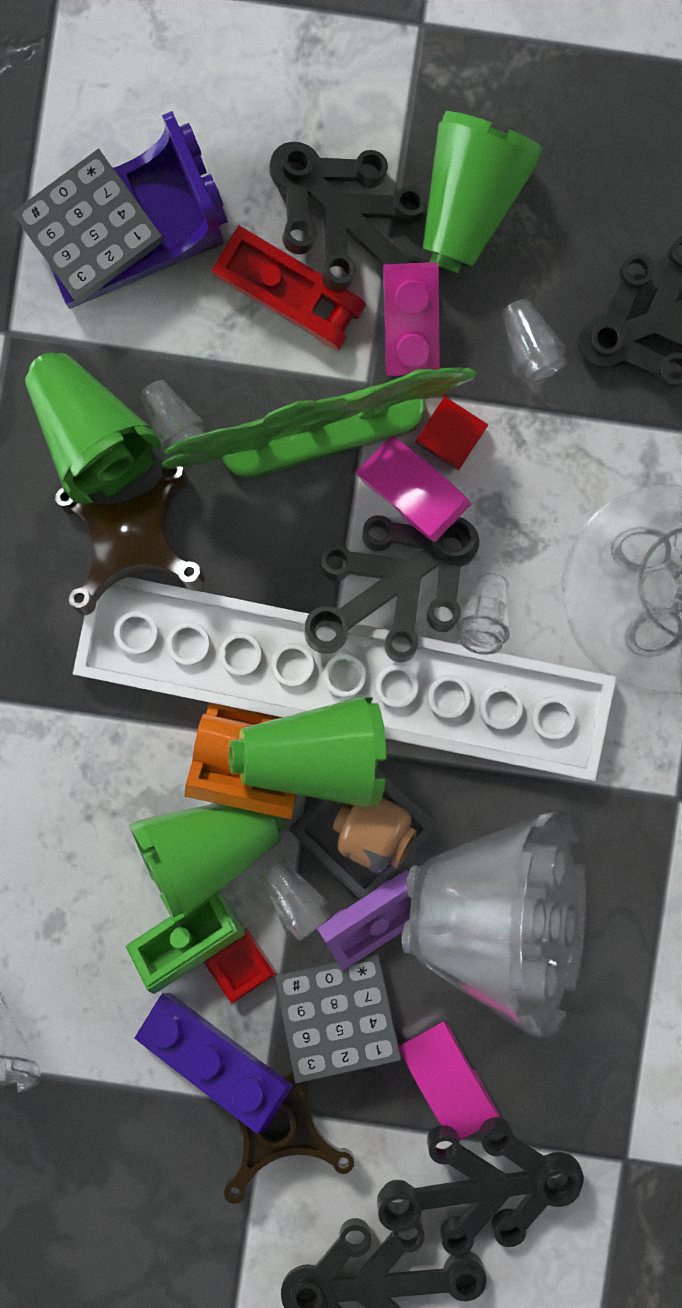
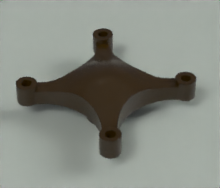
M163 467V477L150 491L130 500L113 504L75 503L63 488L57 491L55 500L65 513L74 514L87 524L92 538L93 558L88 578L81 588L74 589L69 595L70 605L79 614H91L96 608V602L109 587L121 579L137 573H166L182 580L185 586L191 590H196L204 584L205 576L199 566L194 562L181 560L170 548L166 536L165 525L169 505L177 491L188 482V475L183 467L175 469H165Z
M293 1070L283 1076L293 1087L265 1132L256 1134L237 1119L242 1133L243 1154L237 1173L233 1178L229 1179L225 1186L224 1197L229 1203H240L244 1199L246 1187L254 1175L270 1162L291 1155L313 1156L333 1165L334 1169L340 1174H347L354 1167L353 1153L347 1148L334 1146L317 1128L309 1109V1082L295 1084ZM341 1158L348 1159V1162L346 1164H341L339 1160ZM236 1187L240 1192L233 1193L231 1188Z

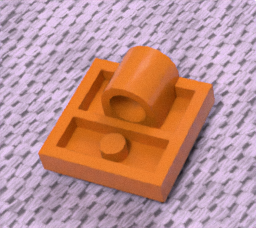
M209 702L207 712L202 715L197 730L193 760L185 784V797L292 819L297 798L296 794L243 785L240 773L231 774L229 768V741L238 740L241 728L282 717Z

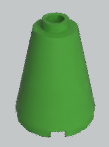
M445 111L441 122L438 124L423 250L432 253L429 262H437L439 268L459 274L462 265L473 267L540 162L543 147L510 129L508 134L492 128V122L463 113Z
M45 353L31 363L25 378V385L62 487L73 502L80 504L93 503L88 495L101 490L107 498L113 496L133 484L149 470L154 463L149 453L153 446L159 451L162 446L153 428L68 354Z
M357 697L241 728L238 740L229 741L231 774L240 773L243 785L361 807H377L382 800L386 779L375 778L378 761L386 760L385 730L378 703H371L373 697Z
M213 803L141 819L130 824L147 870L152 880L155 881L160 893H163L160 897L175 923L190 915L280 843L281 839L278 831L285 828V823L282 817Z

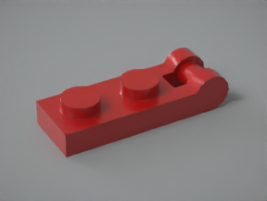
M240 225L236 228L211 270L213 276L313 335L318 341L336 351L341 349L347 339V335L344 332L352 318L359 319L366 307V303L360 297L347 289L343 291L330 290L322 282L319 272ZM322 298L334 306L327 321L314 314Z

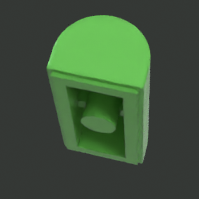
M218 891L186 918L174 923L172 918L168 917L125 947L147 991L156 994L244 936L245 932L234 910Z

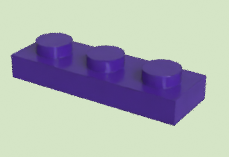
M162 993L134 1037L135 1040L256 1134L266 1131L293 1087L290 1082L171 993Z

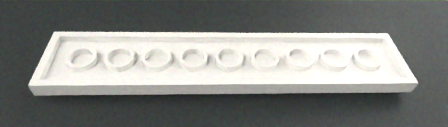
M125 577L109 587L96 602L95 610L91 614L84 616L73 670L74 675L279 717H286L357 697H373L371 703H378L381 710L386 739L596 781L616 676L417 636L418 647L414 657L407 662L399 663L391 660L385 652L386 637L391 630L356 624L348 630L347 640L341 649L334 653L322 654L310 648L305 640V621L309 615L308 613L132 577ZM328 626L320 627L316 631L317 637L323 641H330L336 636L335 631ZM397 637L392 640L393 648L399 652H406L411 648L410 642L404 637Z

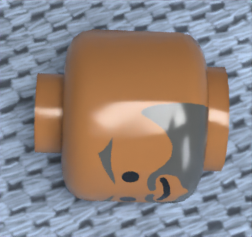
M382 798L377 807H361L344 803L332 828L340 833L338 838L340 854L378 874L385 872L390 866L396 869L401 866L417 833V830L410 827L411 816L409 812Z

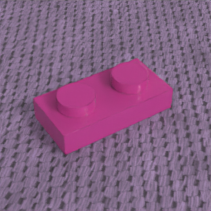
M437 262L384 264L383 286L387 376L407 375L417 369H440L439 267Z

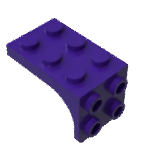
M173 111L162 115L165 130L160 139L151 148L136 158L113 168L165 241L79 305L224 244L220 226L228 223V220L223 210L224 205L211 174L201 177L207 171L201 158L200 147L189 122L179 126ZM50 267L67 307L72 309L79 306Z

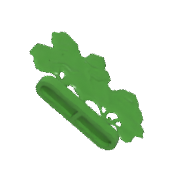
M461 367L440 368L438 370L417 369L390 382L342 396L319 399L317 401H296L268 413L265 418L180 440L163 452L168 455H178L165 460L162 466L165 469L191 468L194 465L206 462L211 463L222 458L226 468L233 475L243 479H251L382 442L391 436L395 438L403 436L415 430L421 423L425 412L424 399L449 393L454 387L472 381L478 372L471 368L463 369Z

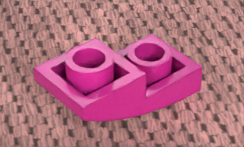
M394 436L389 437L355 472L367 487L391 504L405 521L434 543L472 505L469 499L442 474Z
M447 1021L441 1022L398 1046L411 1074L441 1125L450 1126L458 1133L459 1141L479 1131L481 1125L487 1119L500 1117L476 1069L472 1070Z

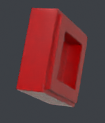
M444 396L415 440V443L459 471L488 427V424Z
M248 928L244 929V936L203 962L231 1004L276 975L275 968Z

